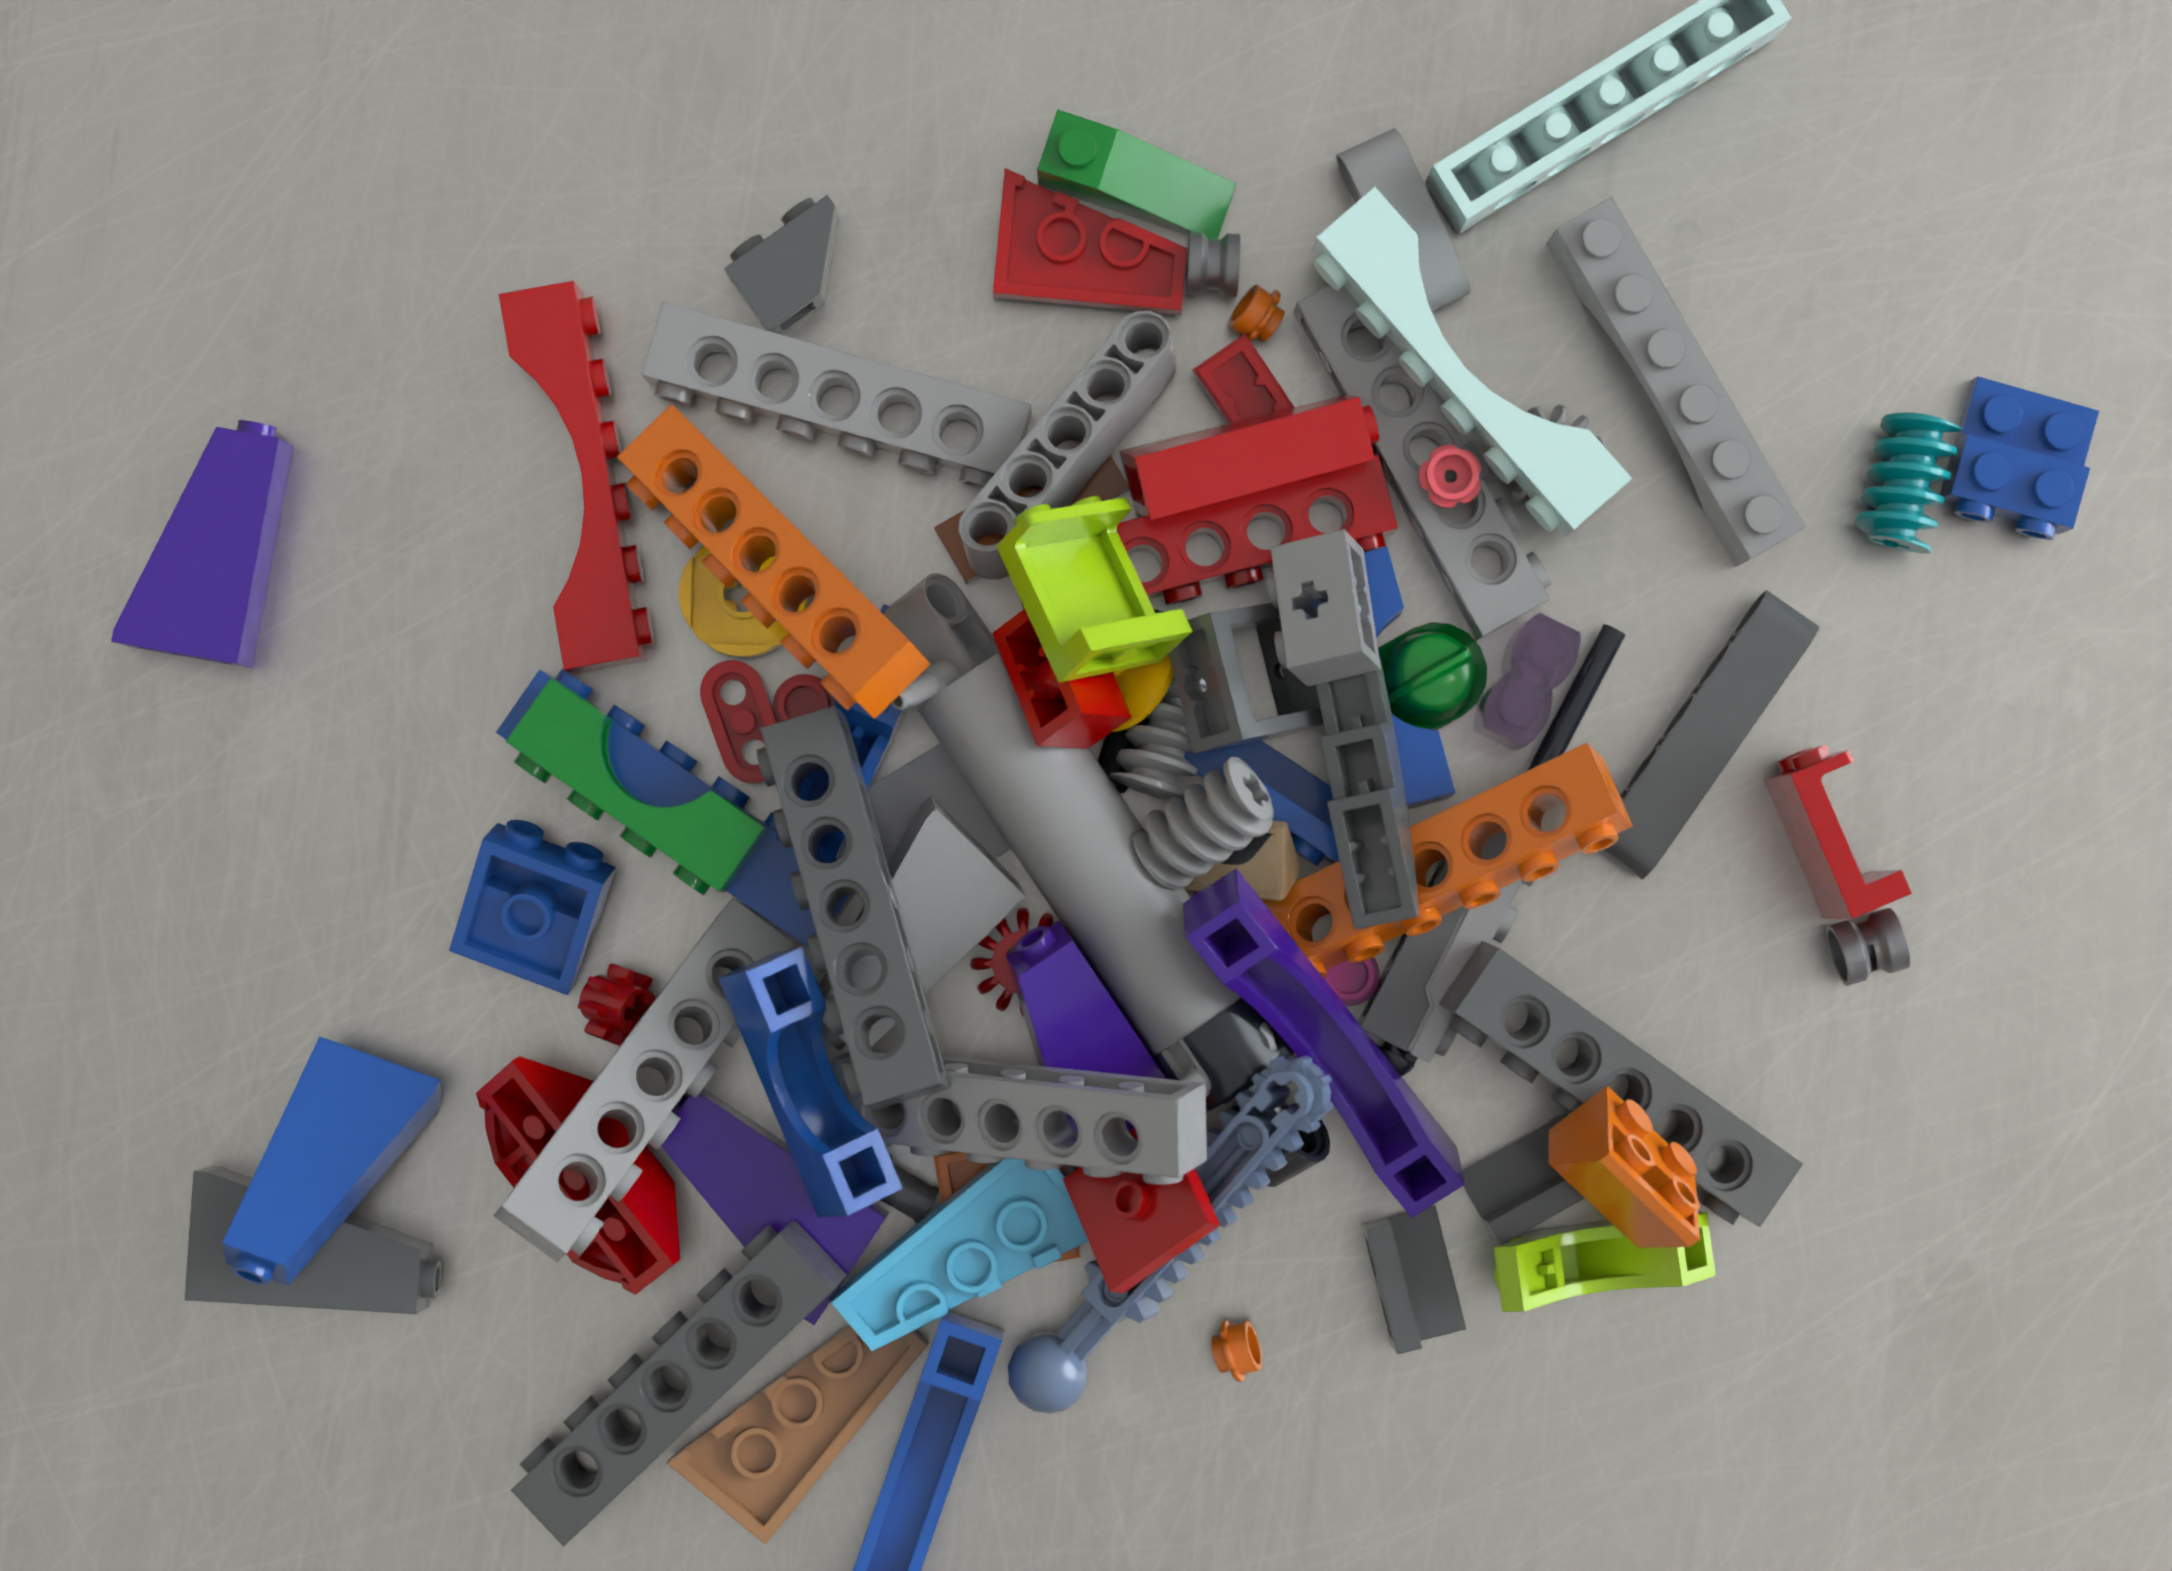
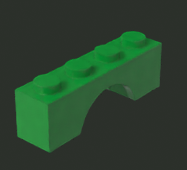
M550 678L506 740V743L520 752L514 763L545 784L552 775L573 789L566 799L592 818L599 821L604 812L626 826L619 836L646 856L652 858L657 849L678 863L673 874L697 892L705 895L710 886L718 892H726L770 829L721 794L712 790L689 803L673 807L651 806L634 797L618 780L611 765L609 735L613 719L563 683Z

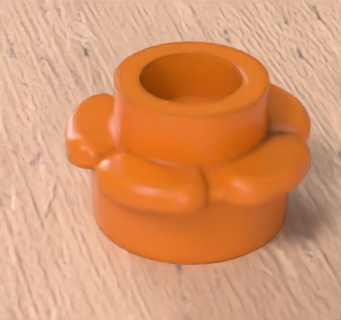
M1255 284L1247 291L1234 309L1228 326L1239 333L1240 336L1246 334L1251 342L1255 338L1265 342L1275 332L1285 314V311L1277 306L1281 298L1280 292L1274 290L1272 293H1269L1258 284Z
M1228 1319L1222 1321L1220 1334L1214 1335L1211 1338L1215 1363L1221 1373L1231 1371L1232 1377L1237 1382L1245 1381L1244 1374L1262 1369V1353L1256 1331L1249 1320L1235 1324L1232 1321L1229 1322Z

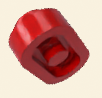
M738 660L719 662L712 666L704 675L700 686V698L722 761L728 772L736 779L749 784L765 783L759 764L752 765L748 763L744 756L745 747L750 742L761 741L764 743L760 728L778 723L765 684L760 674L744 662ZM731 682H740L745 687V698L737 705H729L723 698V690Z

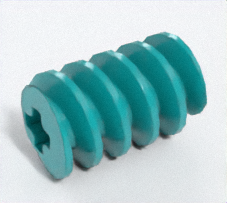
M1913 412L1887 414L1881 419L1880 427L1890 437L1879 439L1875 442L1873 448L1875 454L1886 462L1873 463L1868 467L1867 471L1869 479L1879 486L1865 488L1860 497L1862 503L1873 511L1859 512L1855 516L1854 523L1858 529L1868 535L1869 540L1880 545L1913 553H1931L1932 547L1916 537L1917 531L1938 528L1939 522L1924 514L1923 508L1924 506L1944 504L1945 498L1929 488L1930 482L1951 479L1952 474L1935 463L1937 457L1957 456L1958 453L1956 447L1942 440L1943 433L1960 432L1963 430L1952 422L1927 414Z

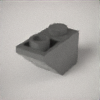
M828 195L816 203L812 198L799 202L782 217L783 227L766 239H763L760 234L749 238L730 254L733 262L726 266L724 270L734 287L767 331L783 335L825 305L839 222L836 207Z

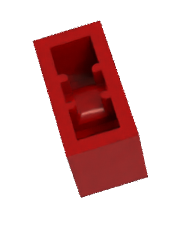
M1025 608L992 633L1037 746L1088 749L1132 718L1113 672L1058 682Z

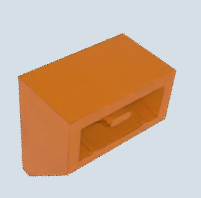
M1606 1085L1549 1129V1165L1637 1248L1690 1247L1700 1240L1698 1221L1700 1204L1697 1198L1695 1179L1697 1167L1692 1157L1677 1142L1668 1144L1653 1130L1648 1115L1636 1102L1631 1099L1624 1102Z

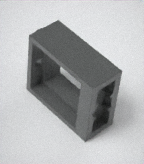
M1272 603L1210 612L1188 619L1193 632L1169 653L1194 754L1286 736L1324 725L1316 685L1307 687L1292 672L1284 669L1278 660L1274 635L1276 631H1280L1282 628L1279 609H1276ZM1256 627L1279 716L1260 720L1254 719L1232 630ZM1280 666L1282 668L1283 676L1280 674ZM1202 678L1205 680L1207 685L1205 692L1202 690L1200 686Z

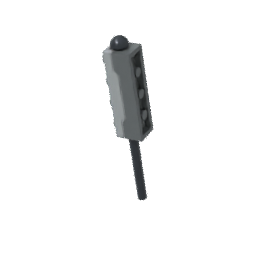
M1603 624L1527 771L1565 753L1626 636L1623 632ZM1497 833L1487 840L1483 849L1484 860L1493 859L1502 853L1507 842L1506 833ZM1447 860L1439 861L1427 887L1436 886L1444 880L1448 871ZM1523 879L1517 880L1500 888V896L1489 904L1474 909H1465L1462 906L1441 916L1442 923L1429 932L1417 936H1407L1406 933L1401 935L1380 976L1376 991L1369 998L1358 1019L1359 1024L1366 1032L1385 1041L1383 1047L1377 1046L1401 1077L1408 1074L1414 1068L1418 1058L1430 1063L1434 1053L1441 1056L1447 1053L1457 1032L1449 1027L1454 1015L1440 1006L1439 1002L1481 941L1489 944L1492 939L1499 943L1503 942L1518 914V909L1510 904L1520 884L1523 883L1530 887L1534 881L1525 882Z

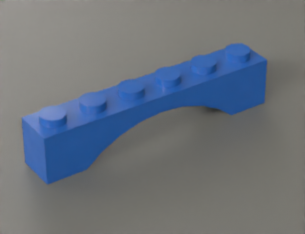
M949 1311L947 1315L941 1317L853 1571L922 1570L953 1477L1002 1343L1004 1330Z

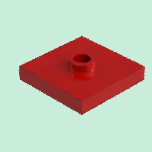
M1134 1127L1129 1133L1138 1141V1134ZM1079 1167L1063 1179L1107 1287L1111 1292L1123 1294L1220 1226L1195 1168L1183 1175V1179L1180 1182L1173 1184L1147 1183L1143 1180V1174L1122 1172L1111 1177H1092L1083 1173V1167Z

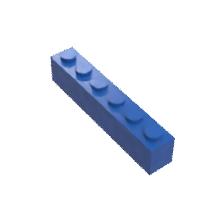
M563 668L556 677L539 669L496 733L504 739H508L550 678L563 683L585 700L588 699L593 689ZM614 704L607 714L613 719L609 735V756L613 770L624 788L640 801L656 807L683 805L712 790L718 792L768 827L770 830L732 882L727 892L809 948L808 935L817 932L810 908L801 910L796 900L790 874L799 871L793 846L784 848L781 841L775 839L777 829L773 813L770 812L765 821L744 808L750 798L747 794L718 776L713 785L692 772L698 762L696 759L668 740L665 741L660 749L639 736L646 725ZM819 858V861H820L821 863H830V862H828V861H825V860ZM856 893L847 894L837 902L834 910L836 921Z

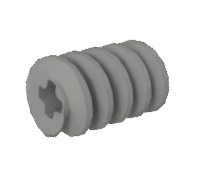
M1173 677L1170 687L1161 702L1141 721L1145 725H1135L1128 728L1125 733L1127 741L1136 749H1121L1117 753L1116 761L1128 773L1119 772L1109 775L1113 780L1128 788L1159 799H1170L1172 797L1184 799V789L1175 782L1176 775L1196 776L1198 769L1184 758L1186 752L1194 751L1175 677ZM1202 678L1200 686L1202 690L1205 692L1207 685L1205 680Z
M1232 756L1228 758L1223 764L1224 774L1217 770L1209 771L1203 778L1204 787L1200 784H1190L1184 790V800L1180 797L1170 798L1165 803V813L1161 810L1151 811L1145 818L1147 831L1143 829L1134 831L1132 841L1141 863L1162 886L1173 890L1184 889L1193 881L1194 877L1203 876L1213 867V864L1224 862L1233 851L1242 850L1252 841L1253 837L1263 836L1272 827L1274 809L1269 793L1256 773L1240 758Z

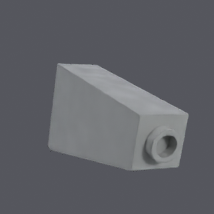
M931 795L920 805L888 862L924 996L1026 897L1019 882ZM863 906L861 912L859 913L857 919L855 920V922H857V921L860 919V917L862 916L863 910H864V906ZM874 955L862 957L853 966L851 978L857 989L870 988L879 980L882 968L878 957ZM826 972L819 984L824 1000L834 995L828 972ZM826 1011L823 1017V1037L836 1049L841 1050L847 1044L845 1034L838 1036L834 1034ZM893 1018L880 1019L871 1027L869 1032L871 1048L896 1024Z

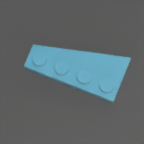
M1005 1158L1002 1161L990 1163L829 1297L831 1304L873 1351L947 1315L948 1310L976 1296L981 1298L1003 1287L1002 1283L1035 1267L1040 1269L1062 1258L1061 1254L1088 1242L1063 1182L1066 1176L1059 1168L1051 1170L1029 1169L1025 1167V1160Z

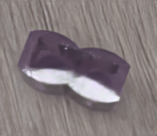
M1538 613L1524 622L1513 633L1506 645L1501 665L1502 676L1498 677L1488 686L1479 700L1474 717V732L1513 751L1530 744L1540 734L1549 718L1553 700L1552 689L1556 688L1566 679L1576 663L1581 643L1580 632L1542 613Z

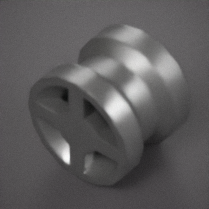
M1189 232L1186 295L1199 296L1204 290H1218L1224 297H1237L1240 266V234L1227 233L1222 239H1208L1202 232Z

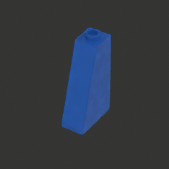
M319 1036L222 1242L226 1262L232 1266L231 1271L243 1280L253 1284L267 1286L269 1281L273 1280L289 1286L436 1115L441 1105L440 1080Z

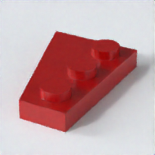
M1005 168L993 297L1181 315L1188 248L1118 217L1114 219L1080 204L1079 200L1059 191L1055 193L1026 180L1025 176Z

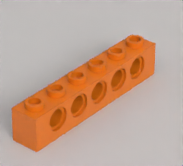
M673 404L665 409L617 456L634 474L626 485L652 511L662 503L672 513L663 523L690 550L699 541L707 548L710 554L701 562L728 589L739 581L749 591L740 602L767 629L778 621L789 632L780 643L807 670L817 661L829 673L820 684L847 711L858 702L876 719L931 665L918 649ZM696 480V482L690 489L683 492L689 483ZM732 518H735L733 523L727 529L721 531L722 527L727 521H729ZM775 556L767 568L759 571L761 565L768 558ZM815 595L812 603L806 609L798 612L801 603L808 597ZM856 635L848 649L837 653L840 644L846 638Z
M1585 743L1410 827L1420 910L1419 917L1354 930L1340 861L1296 881L1286 898L1281 901L1261 900L1325 979L1328 975L1326 970L1347 960L1350 963L1369 960L1379 955L1385 949L1383 943L1404 933L1407 936H1417L1435 929L1442 923L1441 916L1462 906L1465 909H1474L1491 903L1500 896V888L1517 880L1523 879L1525 882H1530L1552 874L1559 868L1558 861L1579 851H1582L1583 854L1602 851L1618 841V833L1633 827L1603 757L1588 743ZM1565 805L1566 815L1562 824L1555 830L1543 832L1541 822L1544 814L1554 806ZM1497 833H1506L1507 842L1502 853L1493 859L1484 860L1483 849L1487 840ZM1447 860L1448 871L1444 880L1436 886L1427 887L1426 874L1429 868L1438 861ZM1331 914L1332 927L1325 938L1314 942L1312 937L1314 924L1320 917Z

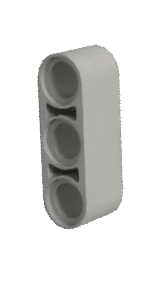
M1394 128L1337 154L1336 161L1341 177L1354 204L1373 187H1376L1417 233L1419 268L1431 311L1470 294V285L1464 267L1400 133Z

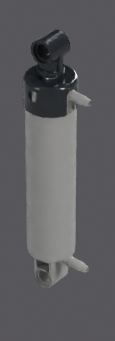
M929 574L885 610L884 616L931 664L891 703L892 706L897 710H904L915 707L924 701L927 702L918 710L1166 1079L1205 1083L1206 1115L1231 1100L1234 1104L1226 1110L1233 1109L1240 1112V1107L1235 1099L1236 1095L1246 1090L1255 1093L1252 1077L1269 1067L1270 1060L1282 1056L1289 1059L1294 1051L1251 1005L1223 985L1186 939L1183 903L1189 900L1190 896L1185 889L1173 890L1162 886L1143 866L1135 851L1132 835L1135 830H1144V828L1089 748L1075 749L1036 745L995 639L954 581L942 574ZM1285 1101L1281 1106L1270 1110H1274L1277 1113H1279L1283 1109H1287L1299 1104L1294 1103L1288 1105ZM1322 1119L1319 1120L1321 1126L1313 1132L1307 1133L1298 1130L1304 1143L1300 1149L1293 1152L1281 1149L1287 1161L1283 1168L1273 1171L1265 1167V1171L1271 1181L1268 1187L1281 1185L1326 1159L1330 1151V1139Z

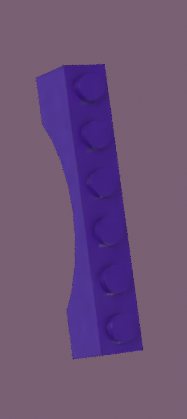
M1233 869L1184 902L1183 913L1186 939L1223 985L1251 1005L1277 1031L1298 1058L1309 1056L1312 1058V1063L1317 1065L1324 1075L1330 1074L1332 1079L1329 1083L1331 1091L1330 1101L1334 1104V1107L1356 1139L1376 1175L1409 1216L1413 1218L1464 1186L1465 1182L1457 1146L1238 869Z

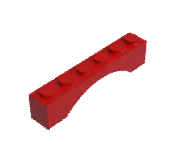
M575 281L498 294L509 357L536 380L555 404L572 437L582 474L584 514L580 545L569 578L553 606L563 668L571 674H578L646 662L645 646L655 644L654 630L648 607L638 608L634 584L644 582V574L638 546H627L623 521L633 520V511L626 482L617 484L612 459H618L617 456L622 452L615 420L606 422L601 397L611 396V384L605 359L595 360L591 335L601 333L594 297L584 298L583 291Z

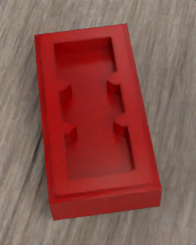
M1243 334L1192 369L1228 424L1294 408V405L1246 334Z

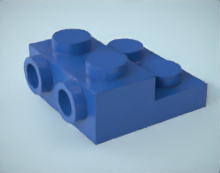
M1979 376L1972 379L1959 427L1963 431L1956 433L1953 444L1958 449L1957 456H1950L1947 471L1952 474L1951 479L1943 481L1940 495L1945 498L1944 502L1956 505L1954 513L1960 517L1991 523L1993 517L1996 516L2017 522L2015 531L2029 537L2053 540L2055 533L2061 534L2074 529L2090 468L2084 465L2099 410Z
M510 820L506 826L497 823L482 839L449 951L569 995L575 986L591 933L599 923L616 867L602 862L603 853L592 845L582 842H570L564 848L543 840L544 831L531 822Z

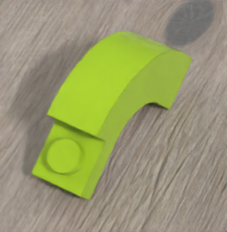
M1698 1212L1700 1240L1690 1247L1637 1248L1609 1220L1529 1232L1515 1237L1509 1243L1494 1247L1496 1261L1494 1278L1500 1291L1502 1312H1524L1562 1299L1604 1291L1633 1288L1683 1287L1714 1277L1716 1275L1707 1212Z

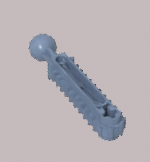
M1282 1056L1270 1060L1269 1067L1252 1077L1255 1093L1246 1090L1236 1095L1235 1099L1241 1111L1229 1109L1223 1111L1218 1116L1224 1130L1222 1131L1217 1128L1206 1130L1207 1161L1195 1169L1220 1226L1225 1228L1237 1221L1232 1205L1242 1209L1252 1204L1254 1199L1248 1187L1259 1190L1268 1186L1271 1181L1265 1171V1167L1276 1171L1287 1164L1281 1149L1293 1152L1304 1145L1298 1130L1307 1133L1317 1130L1321 1126L1319 1120L1323 1118L1326 1112L1332 1111L1334 1104L1330 1102L1331 1091L1329 1087L1332 1079L1330 1074L1324 1075L1322 1070L1312 1063L1311 1057L1302 1056L1286 1059ZM1295 1083L1298 1086L1299 1090L1296 1092L1294 1099L1299 1105L1283 1109L1279 1113L1270 1110L1281 1106L1290 1096L1291 1091L1287 1084ZM1217 1228L1123 1294L1109 1291L1097 1260L1088 1262L1084 1268L1091 1282L1081 1292L1087 1300L1058 1333L1041 1332L1032 1334L1016 1347L1008 1364L1009 1387L1018 1402L1033 1411L1049 1414L1065 1411L1076 1403L1088 1381L1086 1359L1088 1355L1117 1323L1128 1318L1142 1323L1156 1316L1160 1312L1156 1302L1166 1301L1173 1295L1167 1280L1177 1283L1188 1276L1183 1262L1193 1265L1201 1261L1205 1256L1199 1243L1206 1246L1217 1243L1221 1239Z

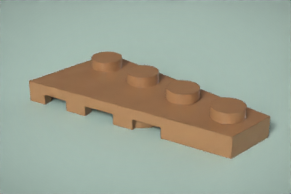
M847 1325L672 1456L666 1463L762 1543L766 1544L923 1352L929 1341L914 1330L871 1351L854 1329Z

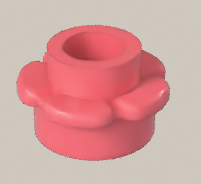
M1451 444L1441 445L1431 451L1428 461L1421 464L1418 474L1419 484L1423 490L1429 492V499L1435 505L1443 508H1453L1459 502L1463 504L1469 503L1479 493L1481 482L1478 478L1481 473V465L1478 458L1471 451L1458 449L1455 445ZM1447 471L1455 472L1457 476L1456 481L1452 483L1447 482L1444 477Z

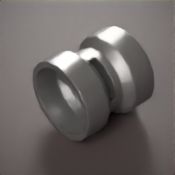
M1891 908L1872 912L1866 921L1854 924L1845 920L1828 925L1826 928L1827 943L1832 962L1845 986L1866 981L1869 974L1874 971L1883 970L1887 973H1893L1907 969L1910 966V953L1906 936L1896 913Z

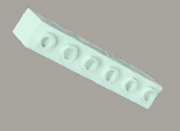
M1699 0L1434 164L1425 183L1459 235L1769 43L1780 34L1792 17L1781 0Z

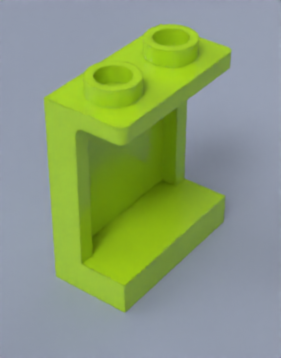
M1091 496L1071 506L1051 509L1048 504L1033 506L1015 518V526L996 546L1059 683L1160 663L1193 632L1182 609L1155 613L1117 533V525L1132 510L1126 497L1102 501L1099 496Z

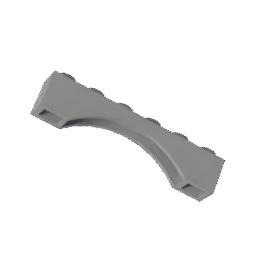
M1610 197L1556 228L1547 241V246L1577 297L1613 340L1648 394L1684 462L1704 514L1735 567L1806 528L1614 199Z

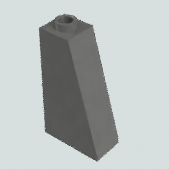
M209 1166L193 1171L184 1300L418 1314L429 1307V1298H437L441 1283L440 1260H432L433 1243L354 1214H350L289 1286L270 1280L267 1286L243 1280L231 1271L232 1266L227 1264L222 1242L252 1178L224 1167Z

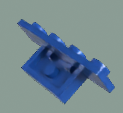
M1262 740L1206 751L1204 753H1185L1184 758L1198 769L1197 775L1202 778L1211 770H1217L1224 774V762L1231 756L1240 758L1249 765L1265 785L1274 809L1273 821L1287 822L1296 853L1316 866L1320 864L1323 858L1332 864L1340 861L1327 801L1333 800L1330 785Z

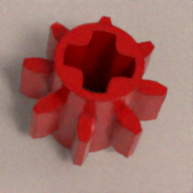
M610 963L607 969V976H589L588 982L581 991L577 1008L589 1020L584 1029L586 1034L620 1046L656 998L648 990L653 981L651 977Z

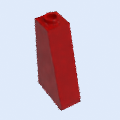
M1347 394L1131 447L1119 452L1135 512L1149 520H1155L1375 460L1371 444L1379 442V431L1371 406H1362L1359 396Z

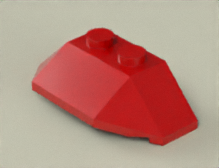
M518 1056L476 1092L479 1107L484 1109L485 1130L494 1164L513 1188L593 1083V1080ZM612 1118L599 1120L597 1131L604 1144L612 1148H623L627 1145L628 1133L620 1121ZM647 1146L644 1147L633 1162L643 1171L620 1202L608 1196L595 1214V1217L604 1224L581 1255H578L572 1249L566 1254L574 1264L603 1279L621 1283L623 1289L634 1295L638 1294L680 1260L675 1181ZM575 1170L560 1172L558 1185L565 1197L573 1201L588 1199L590 1186L583 1174Z

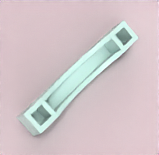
M1373 187L1316 237L1312 251L1317 255V258L1313 261V265L1321 277L1336 291L1343 286L1360 304L1355 312L1364 326L1378 339H1381L1384 335L1391 339L1403 353L1398 357V362L1408 376L1420 387H1424L1429 383L1445 401L1440 406V409L1447 420L1457 431L1465 436L1472 431L1488 450L1483 454L1487 465L1506 484H1509L1513 479L1531 498L1525 503L1526 508L1545 530L1552 532L1557 528L1565 537L1633 479L1590 430L1556 424L1522 411L1493 393L1463 365L1443 337L1428 305L1419 268L1418 235L1376 187Z

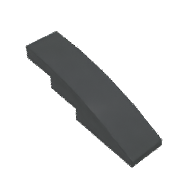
M1381 659L1380 670L1316 684L1326 736H1321L1320 740L1333 800L1327 801L1354 930L1420 916L1405 788Z

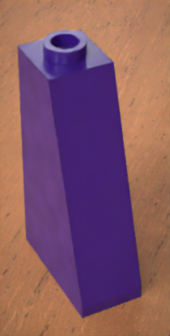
M238 420L237 430L221 427L215 428L113 629L111 642L133 648L253 668L294 446L284 440L275 437L276 427L253 421Z
M1057 921L1050 927H1037L1026 933L1017 942L1016 950L1008 954L1006 959L1039 1066L1166 1079L1060 921ZM1067 1114L1070 1127L1078 1133L1075 1120ZM1128 1120L1125 1121L1129 1132L1134 1126ZM1072 1166V1167L1074 1168V1170H1076V1169H1078L1080 1166Z
M705 1088L702 1089L696 1098L683 1094L671 1111L681 1119L663 1142L661 1148L744 1248L768 1225L779 1234L795 1219L848 1276L888 1216L889 1211L877 1203H873L849 1216L817 1217L786 1142ZM844 1280L804 1318L812 1325L816 1324L830 1303L829 1297L840 1288Z

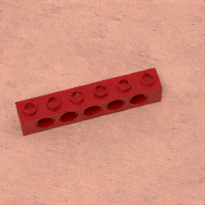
M1377 454L1374 455L1375 460L1159 519L1149 520L1143 516L1120 522L1117 525V533L1128 555L1136 550H1148L1157 556L1161 565L1160 573L1153 580L1141 583L1149 599L1164 596L1166 606L1203 596L1200 586L1225 579L1227 589H1234L1264 580L1262 569L1273 567L1271 549L1257 548L1251 543L1247 534L1248 525L1257 518H1269L1279 525L1282 531V541L1279 545L1326 534L1312 526L1309 520V509L1315 503L1322 501L1330 502L1336 505L1342 513L1343 524L1339 530L1345 529L1363 548L1364 552L1386 547L1384 537L1393 535L1398 529L1380 458ZM1197 534L1213 536L1221 546L1222 553L1220 559L1209 566L1195 564L1186 553L1185 546L1187 541Z

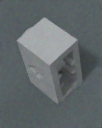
M1345 529L1270 547L1273 570L1266 573V585L1273 606L1279 609L1282 630L1275 632L1274 643L1281 666L1292 672L1307 687L1380 670L1381 665L1363 548Z

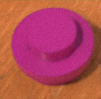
M1375 957L1359 963H1350L1347 960L1326 970L1328 975L1325 981L1345 1006H1356L1367 1001L1376 991L1380 979L1379 966Z

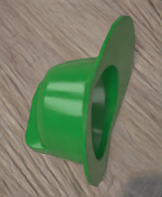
M1427 623L1412 628L1378 647L1391 713L1410 725L1438 730L1460 718L1474 707L1486 687L1487 664L1481 647L1469 633L1452 624Z

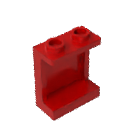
M1827 744L1816 748H1807L1777 761L1781 773L1764 779V782L1823 919H1854L1912 894L1902 870L1870 871L1861 875L1821 781L1824 774L1854 762L1849 750L1830 753Z

